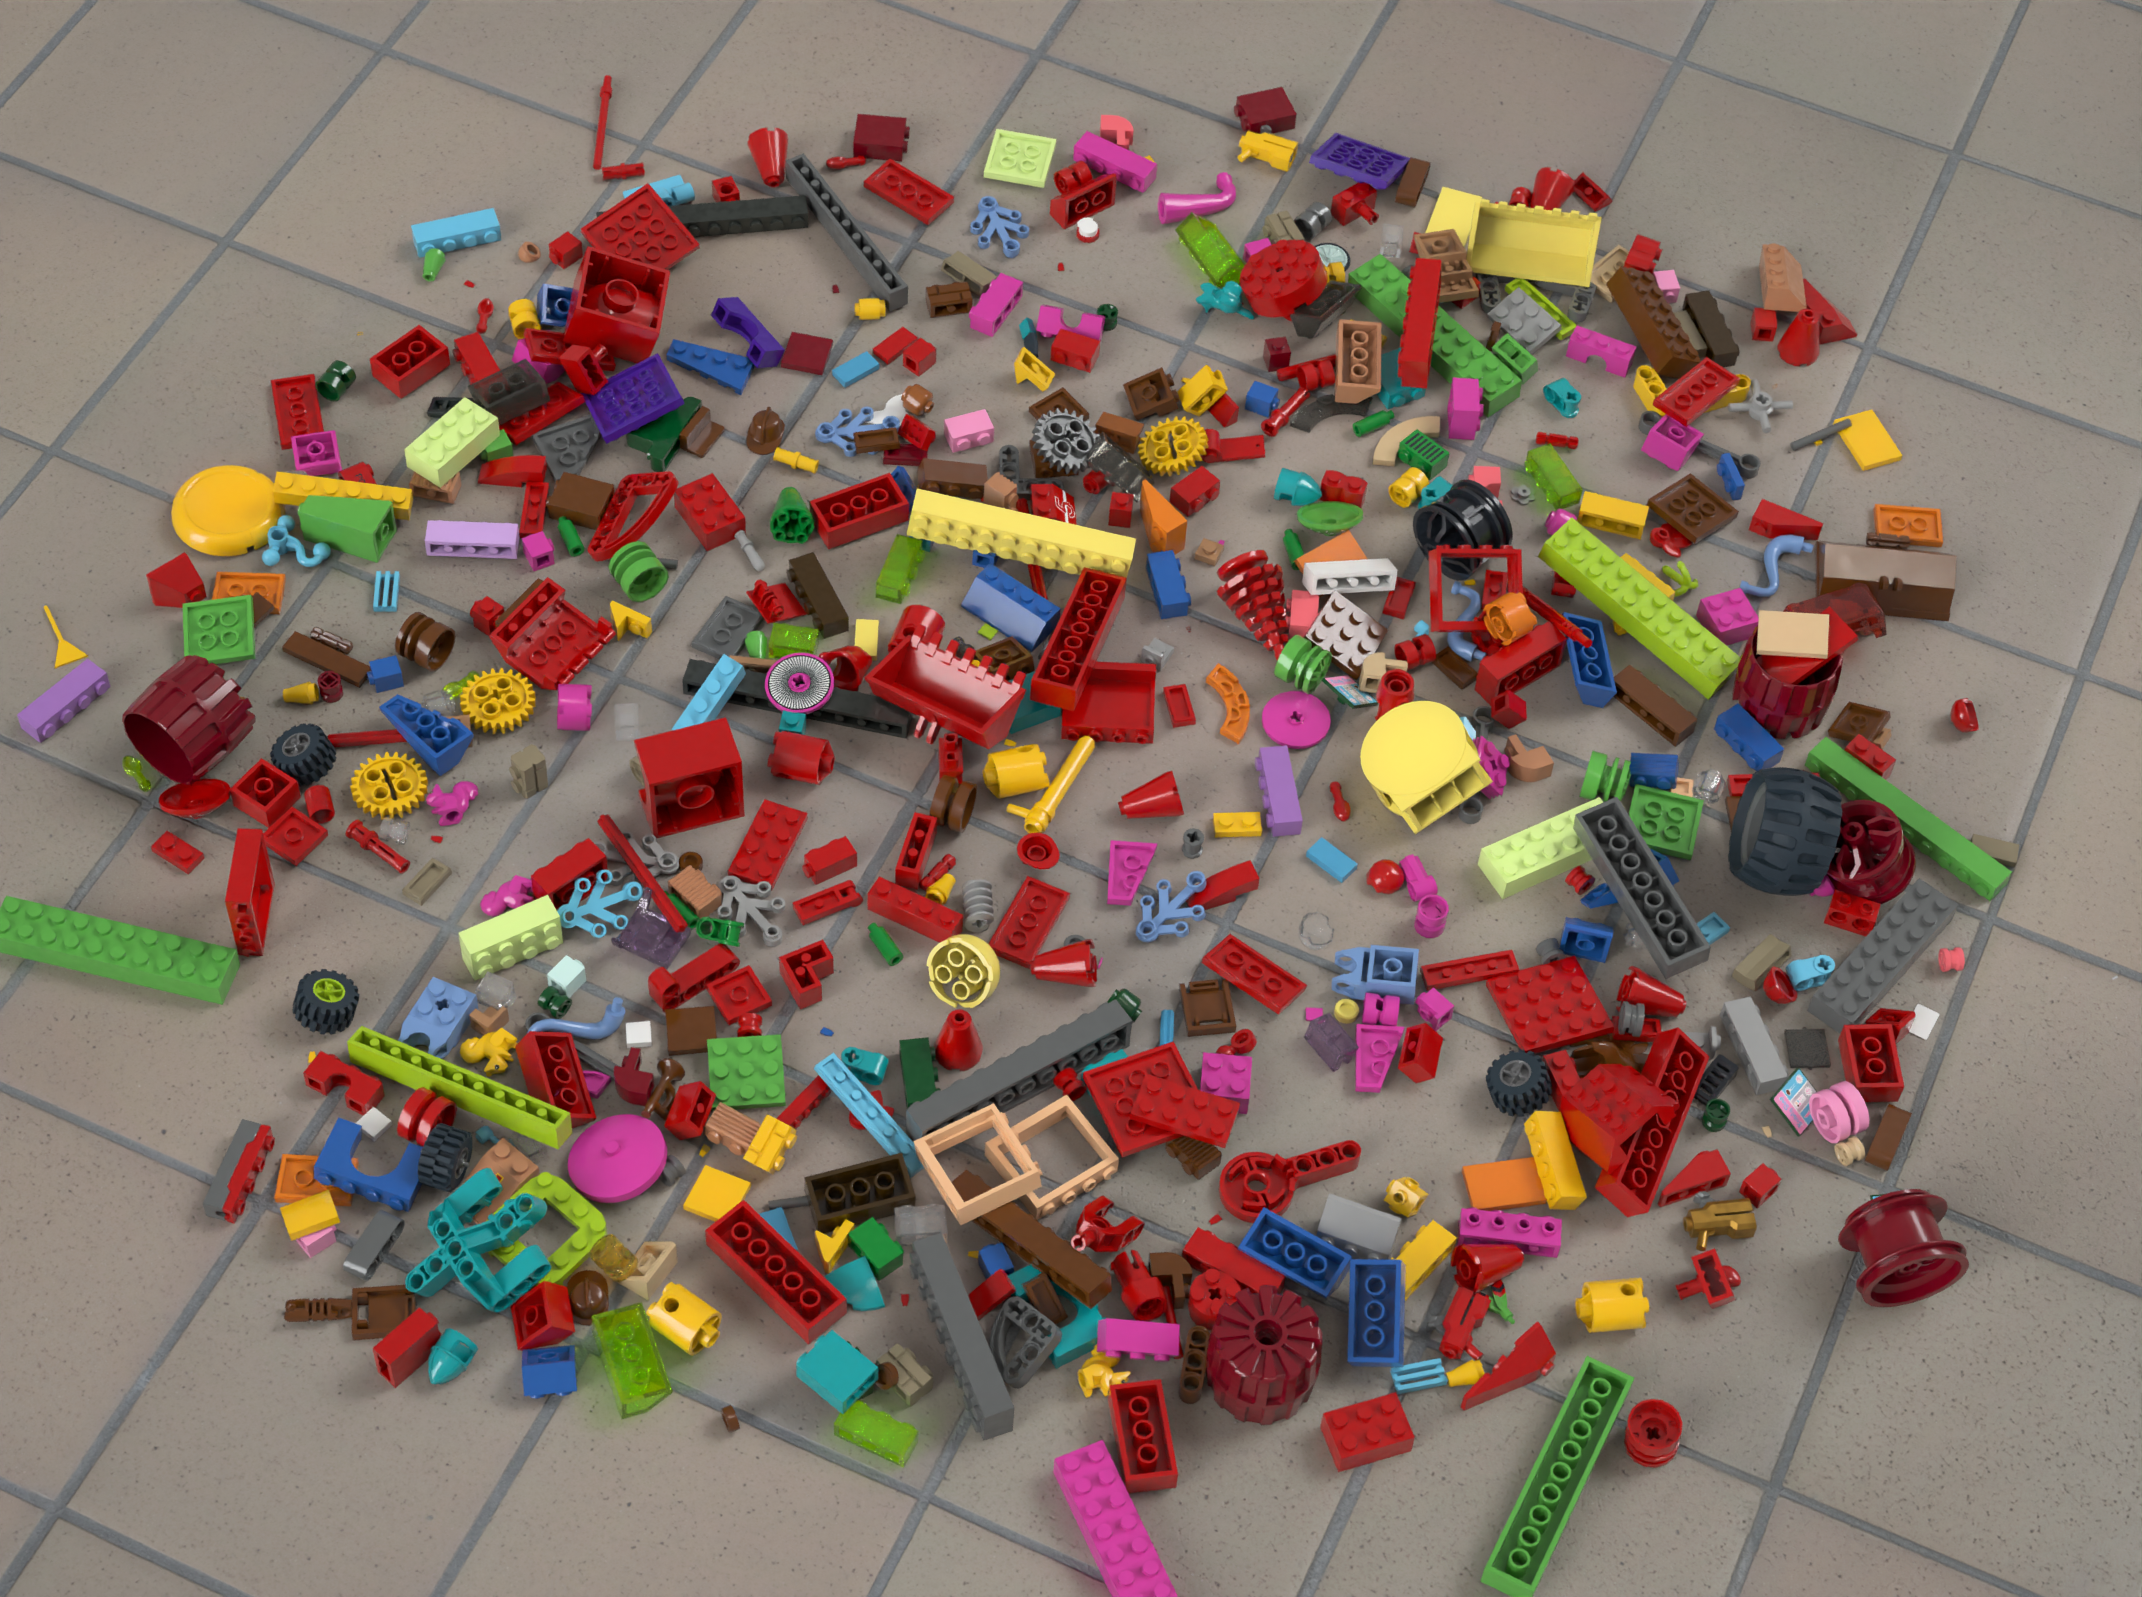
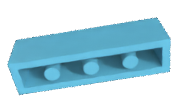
M494 208L411 225L413 241L419 258L425 257V253L432 248L439 249L444 253L501 240L500 225Z
M723 654L672 730L715 720L746 675L743 665Z

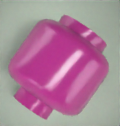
M1561 508L1556 511L1552 510L1545 522L1547 533L1552 536L1571 517L1577 521L1576 515Z

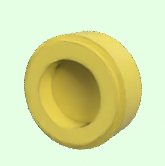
M1342 999L1336 1003L1334 1015L1339 1022L1349 1024L1357 1019L1359 1007L1355 1001Z

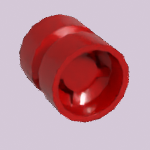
M1081 160L1069 165L1068 168H1063L1054 173V182L1061 194L1093 179L1089 167Z
M1329 359L1315 361L1314 364L1306 363L1297 367L1299 386L1308 389V392L1317 390L1318 386L1325 388L1335 384L1334 369Z
M1427 634L1414 637L1411 641L1406 640L1395 644L1396 660L1407 661V671L1417 668L1419 664L1425 665L1436 660L1434 643Z

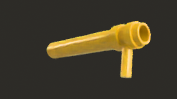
M1083 736L1079 738L1050 786L1031 810L1014 804H1008V813L1025 818L1024 828L1028 833H1043L1047 829L1048 823L1055 816V810L1095 748V742L1091 737Z

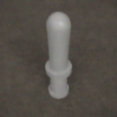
M743 530L738 531L735 534V538L740 542L741 550L746 552L755 570L762 571L765 568V564L753 548V542L748 540Z

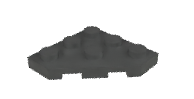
M590 414L539 431L532 435V440L540 455L546 456L547 468L554 482H556L557 479L560 480L563 472L580 475L599 441L601 433Z

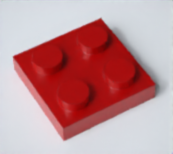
M291 807L263 835L266 846L297 866L328 836V830L294 807Z
M750 965L706 984V990L729 1026L738 1022V1017L744 1013L756 1014L772 1006L771 998Z

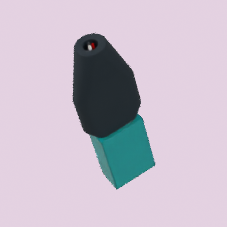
M1026 317L1019 324L1024 346L1038 358L1036 329L1033 320Z

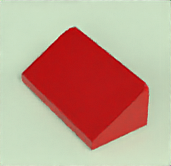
M1584 172L1574 180V193L1595 212L1613 202L1610 196Z
M1226 393L1207 409L1224 428L1236 423L1238 420L1239 406Z

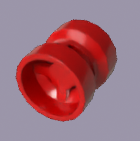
M1524 187L1515 188L1512 191L1509 205L1525 204L1526 208H1529L1532 197L1531 191Z
M1069 1067L1059 1072L1055 1076L1053 1083L1058 1089L1063 1091V1096L1067 1095L1073 1102L1086 1092L1087 1087L1082 1080L1077 1079L1078 1074L1075 1070Z

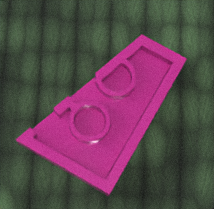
M1110 841L1107 904L1131 906L1157 850L1158 843Z
M1356 1024L1355 1091L1380 1093L1405 1027Z

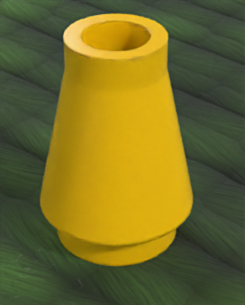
M309 681L283 689V699L285 703L313 704L319 700V689L316 683Z
M944 874L942 878L927 888L925 898L941 905L946 904L951 890L956 883L955 878L951 874Z
M1471 1359L1445 1374L1451 1388L1454 1386L1474 1385L1485 1373L1480 1360L1473 1361Z

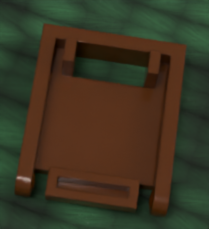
M1217 979L1189 982V993H1186L1185 983H1179L1188 1037L1236 1032V1021L1228 980L1222 979V990H1219ZM1221 1021L1219 1024L1200 1025V1023Z
M406 1285L352 1288L353 1340L385 1338L416 1311L415 1293L410 1292ZM359 1305H369V1322L367 1319L359 1320Z

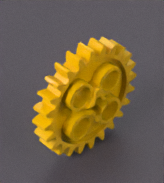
M1175 416L1173 421L1166 418V423L1164 424L1158 421V427L1151 426L1152 431H1145L1146 437L1140 438L1142 444L1138 445L1140 450L1138 454L1143 466L1146 467L1147 471L1152 470L1153 474L1159 471L1160 476L1168 472L1169 477H1171L1175 471L1180 475L1182 469L1188 472V466L1196 467L1195 461H1202L1200 455H1206L1205 449L1209 447L1204 427H1201L1199 422L1195 423L1193 418L1187 421L1186 416L1181 421L1178 420L1177 416ZM1171 433L1174 439L1173 444L1177 454L1176 459L1173 455V447L1169 437Z
M493 668L491 669V674L482 671V677L474 675V682L467 681L468 687L462 688L463 694L460 695L461 711L463 715L470 716V723H474L476 730L482 726L483 733H486L488 729H492V733L495 734L497 729H500L505 734V728H509L513 732L515 724L522 727V720L529 721V715L534 714L533 707H536V697L533 685L528 684L527 677L521 679V673L513 676L512 669L507 673H504L503 668L499 670V673H496Z
M385 752L383 758L376 754V760L374 761L368 757V764L360 763L361 770H354L355 777L351 778L352 785L350 788L353 801L357 803V808L363 807L364 814L371 811L372 818L380 814L381 820L386 815H389L391 820H393L395 814L403 818L404 811L411 814V807L419 808V801H425L424 794H428V779L426 771L422 770V764H416L415 758L408 760L407 754L399 758L398 752H395L393 757H390L389 753ZM382 771H386L390 786L394 790V795L397 800H393L388 783L385 782V776Z

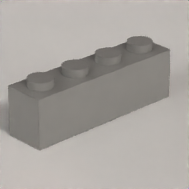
M1750 996L1724 1002L1720 1017L1755 1094L1760 1095L1777 1091L1787 1080L1789 1074L1786 1065H1782L1777 1046L1770 1039L1768 1026L1762 1022L1758 1005L1754 1004Z

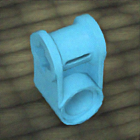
M1820 955L1813 958L1795 960L1789 963L1785 970L1794 990L1803 991L1808 988L1822 986L1834 971L1835 962L1829 956Z

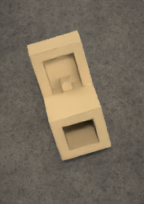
M1383 652L1367 656L1363 662L1359 678V691L1376 693L1381 678L1387 671L1401 669L1407 672L1408 662L1385 659V653Z

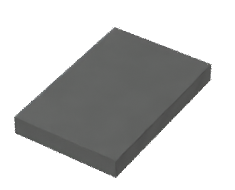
M725 596L691 642L692 648L719 660L723 654L728 657L730 655L738 656L746 645V635L751 631H756L764 618L758 609Z

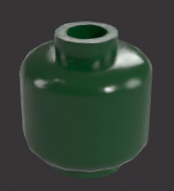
M1125 988L1120 991L1116 989L1107 1003L1116 999L1132 1022H1135L1142 1012L1139 1009L1141 1005L1140 998Z

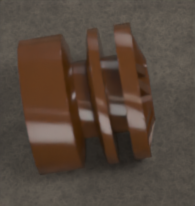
M415 612L406 619L398 632L395 642L396 653L406 657L409 661H415L419 666L430 672L436 671L443 666L453 650L456 639L455 631L441 622H435L433 618L427 617L422 612Z

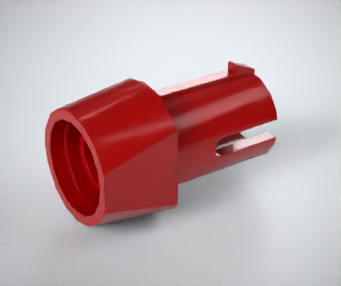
M1394 669L1387 671L1382 676L1376 691V699L1379 703L1377 716H1374L1376 721L1388 711L1414 701V680L1408 672Z
M1131 1250V1255L1134 1259L1132 1264L1124 1251L1117 1255L1110 1264V1271H1114L1123 1290L1121 1300L1136 1321H1152L1160 1317L1167 1308V1300L1161 1281L1157 1277L1150 1276L1138 1251Z

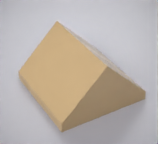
M673 1241L644 1242L616 1278V1281L649 1300L678 1262L676 1244Z

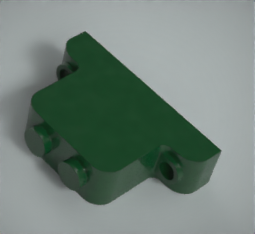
M686 397L683 399L685 404L678 409L660 416L657 420L650 421L639 429L627 433L628 446L647 453V459L650 460L653 471L665 472L680 450L679 434L702 407V400Z

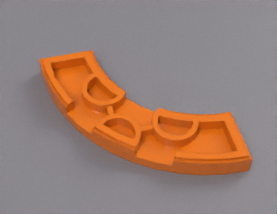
M1218 663L1206 677V683L1220 694L1226 706L1227 716L1220 728V734L1239 744L1249 724V699L1238 678L1226 667Z

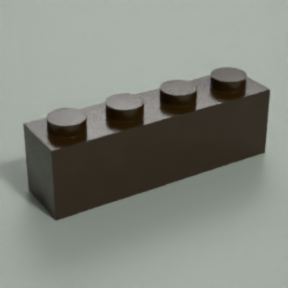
M1710 290L1686 294L1682 309L1687 311L1707 346L1705 358L1711 359L1723 368L1735 366L1737 356L1740 354L1739 346L1735 344L1732 332L1727 328L1724 315L1720 313L1717 301L1712 297Z
M814 552L790 559L789 569L786 570L790 583L793 582L795 584L796 594L799 599H803L807 615L812 616L816 632L820 631L823 639L849 631V616Z

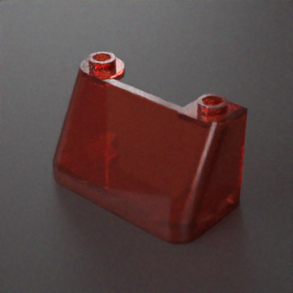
M1855 583L1847 588L1799 603H1791L1783 610V612L1819 614L1830 606L1854 632L1862 630L1865 636L1871 631L1874 633L1875 638L1887 635L1885 614L1868 585L1863 583Z

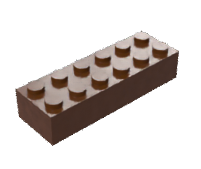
M1621 266L1606 283L1608 289L1656 373L1680 379L1701 362L1698 351L1693 348L1689 341V336L1681 327V322L1675 317L1671 305L1667 303L1663 296V291L1657 286L1655 277L1647 271L1643 272Z

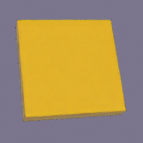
M705 1165L689 1193L683 1209L716 1222L745 1199L751 1188V1182Z

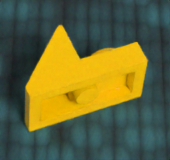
M1025 347L1021 348L1014 362L1017 384L1025 379H1029L1042 392L1047 390L1055 373Z
M611 601V619L618 641L627 630L645 638L651 635V618L615 601Z
M845 1219L841 1227L837 1226L831 1237L817 1230L815 1231L816 1247L826 1274L832 1271L848 1246V1233L854 1230V1223Z

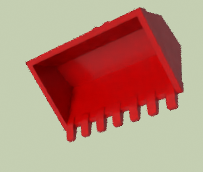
M922 624L917 625L913 636L909 634L864 677L874 695L920 716L914 737L920 739L925 733L928 722L932 723L926 738V742L931 745L936 741L939 731L943 727L986 749H991L1007 737L1020 702L1026 692V689L1022 688L1026 678L1024 672L1018 671L1011 683L1005 680L1009 670V665L1001 663L994 675L988 672L993 658L985 655L979 667L972 664L976 654V650L973 648H967L963 658L960 659L955 656L960 644L956 640L950 641L946 651L939 649L943 635L939 632H934L929 643L922 641L927 629Z

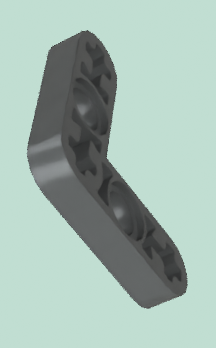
M1476 273V278L1481 282L1479 292L1481 309L1488 314L1501 303L1498 283H1509L1516 278L1487 274L1488 278H1485V274ZM1490 286L1494 290L1487 291L1483 287Z
M1535 281L1536 285L1542 289L1572 296L1567 317L1574 322L1585 321L1596 291L1594 283L1590 282L1589 287Z
M1005 445L1000 449V475L1007 477V479H1010V482L1017 484L1018 499L1025 498L1027 501H1030V492L1026 489L1031 487V484H1054L1064 491V484L1059 479L1020 478L1018 449L1013 445ZM1008 454L1011 455V462H1007ZM1013 470L1015 474L1006 475L1004 471Z

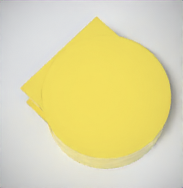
M1415 701L1388 711L1370 728L1362 744L1360 758L1365 776L1385 807L1393 813L1402 816L1415 834L1493 782L1480 765L1479 761L1481 759L1479 758L1476 746L1459 716L1453 710L1440 703Z

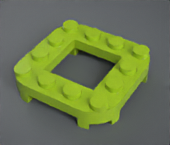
M542 1172L529 1180L509 1199H515L522 1193L536 1196L544 1200L547 1206H552L573 1224L578 1231L547 1258L552 1266L550 1272L529 1290L543 1281L563 1286V1281L596 1250L601 1252L604 1249L607 1239V1226L602 1213L564 1180L548 1172ZM503 1204V1205H502L500 1208H498L493 1214L495 1215V1214H496L498 1211H500L505 1205ZM517 1240L510 1247L503 1246L488 1253L491 1257L495 1256L506 1265L527 1247Z

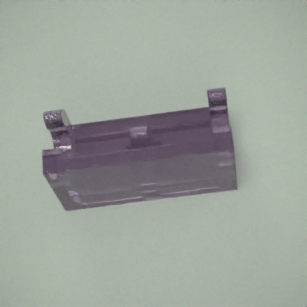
M1330 1013L1310 1021L1304 1036L1306 1041L1333 1072L1340 1068L1343 1061L1348 1064L1352 1060L1355 1051L1359 1048Z

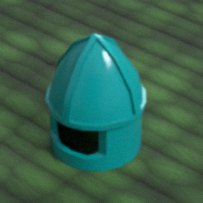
M1282 468L1274 492L1275 500L1285 499L1292 501V506H1304L1314 503L1322 497L1319 485L1311 476L1304 472Z
M446 1328L435 1346H432L428 1358L430 1382L432 1384H445L457 1378L462 1372H465L468 1364L479 1350L476 1344L462 1333Z

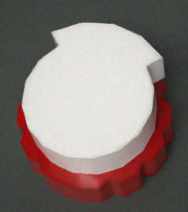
M1093 218L1080 219L1077 222L1076 235L1078 239L1084 243H1093L1098 240L1100 231Z

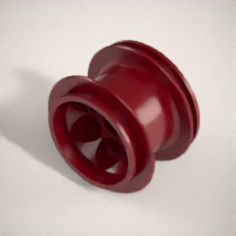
M1921 1189L1900 1190L1884 1194L1864 1203L1847 1217L1845 1226L1839 1233L1838 1242L1842 1248L1853 1252H1860L1866 1269L1859 1276L1856 1288L1862 1294L1865 1303L1874 1307H1895L1914 1303L1947 1289L1966 1273L1969 1267L1966 1248L1956 1241L1944 1240L1938 1227V1223L1943 1219L1948 1209L1945 1199Z

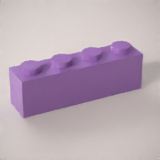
M87 658L17 714L21 729L40 743L46 738L51 737L56 730L71 721L77 713L87 708L98 696L103 695L110 688L107 673Z
M1287 745L1262 747L1259 750V757H1255L1256 771H1260L1261 775L1259 776V788L1264 790L1262 802L1263 808L1268 810V814H1266L1267 827L1271 828L1273 837L1301 834L1303 820Z

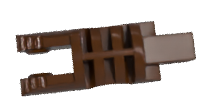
M292 1299L287 1300L285 1304L286 1312L284 1319L287 1322H310V1320L317 1322L318 1320L325 1321V1319L333 1321L352 1318V1300Z

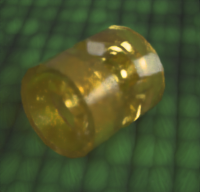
M613 1234L600 1238L590 1251V1259L599 1268L603 1269L604 1273L614 1282H621L630 1277L638 1264L637 1257Z

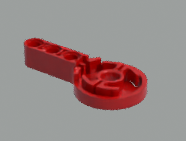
M1346 1140L1288 1159H1284L1277 1153L1275 1156L1263 1152L1240 1154L1231 1159L1222 1170L1219 1181L1221 1202L1229 1213L1249 1223L1255 1222L1263 1208L1282 1216L1291 1205L1296 1189L1357 1169L1361 1147L1353 1140ZM1299 1169H1306L1307 1171H1306V1172H1303V1171H1300ZM1260 1181L1266 1188L1262 1191H1254L1249 1188L1248 1183Z

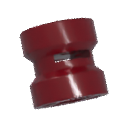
M334 671L321 673L317 680L321 699L327 703L339 701L343 697L340 675Z

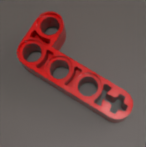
M717 944L671 974L665 967H659L654 970L648 977L649 995L664 1012L668 1009H675L704 991L706 984L735 971L740 964V959L726 944Z

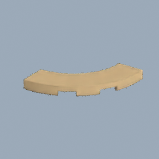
M1440 416L1413 418L1391 428L1383 435L1376 446L1373 465L1394 466L1400 442L1416 429L1429 438H1439Z

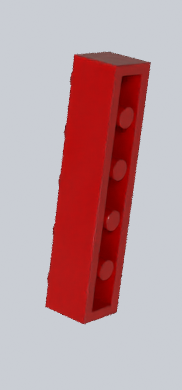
M818 1075L776 1119L797 1129L804 1118H808L811 1111L817 1108L821 1101L830 1095L831 1088Z

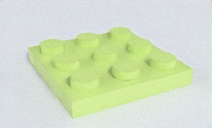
M996 129L984 169V178L1044 188L1057 139Z

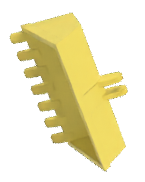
M1481 199V202L1475 201L1466 260L1473 273L1589 287L1602 217H1598L1597 213L1582 215L1579 214L1580 211L1574 210L1566 213L1561 212L1562 209L1553 208L1550 211L1543 210L1544 207L1542 206L1526 208L1525 204L1510 206L1508 202L1500 201L1499 204L1490 203V200Z

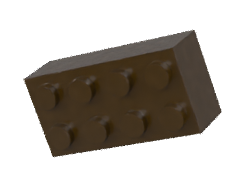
M902 1153L804 1177V1191L816 1230L821 1233L834 1231L837 1226L841 1227L845 1219L853 1222L854 1225H858L872 1217L877 1220L915 1210L916 1195Z

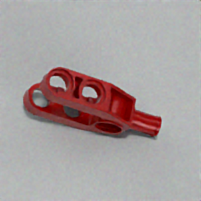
M1103 1195L1084 1207L1076 1224V1233L1071 1239V1245L1074 1249L1079 1246L1077 1251H1082L1089 1247L1095 1252H1118L1137 1239L1145 1223L1136 1216H1132L1116 1227L1112 1226L1103 1217L1110 1208L1113 1209L1114 1202Z

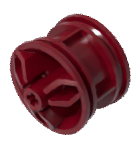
M1854 800L1841 804L1840 834L1827 876L1836 890L1880 904L1894 899L1909 885L1916 868L1914 849L1909 840L1903 835L1899 819L1890 808L1876 801Z

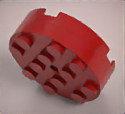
M1282 239L1251 255L1241 271L1239 280L1242 291L1255 313L1264 317H1283L1294 314L1293 308L1305 302L1307 306L1313 303L1323 292L1327 284L1328 274L1315 246L1304 240Z

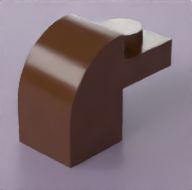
M1149 1253L1148 1270L1150 1276L1157 1277L1161 1281L1162 1287L1171 1286L1174 1309H1183L1185 1299H1189L1188 1285H1191L1193 1274L1191 1266L1183 1257L1175 1253Z

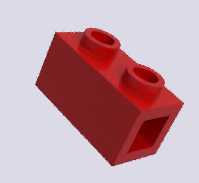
M846 836L834 839L827 845L818 849H812L804 855L803 872L807 878L813 880L815 885L857 867V852Z

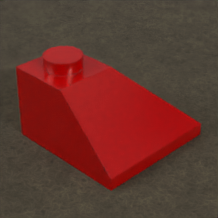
M185 552L146 574L152 601L155 606L183 608L184 603L199 602L207 597L204 583Z

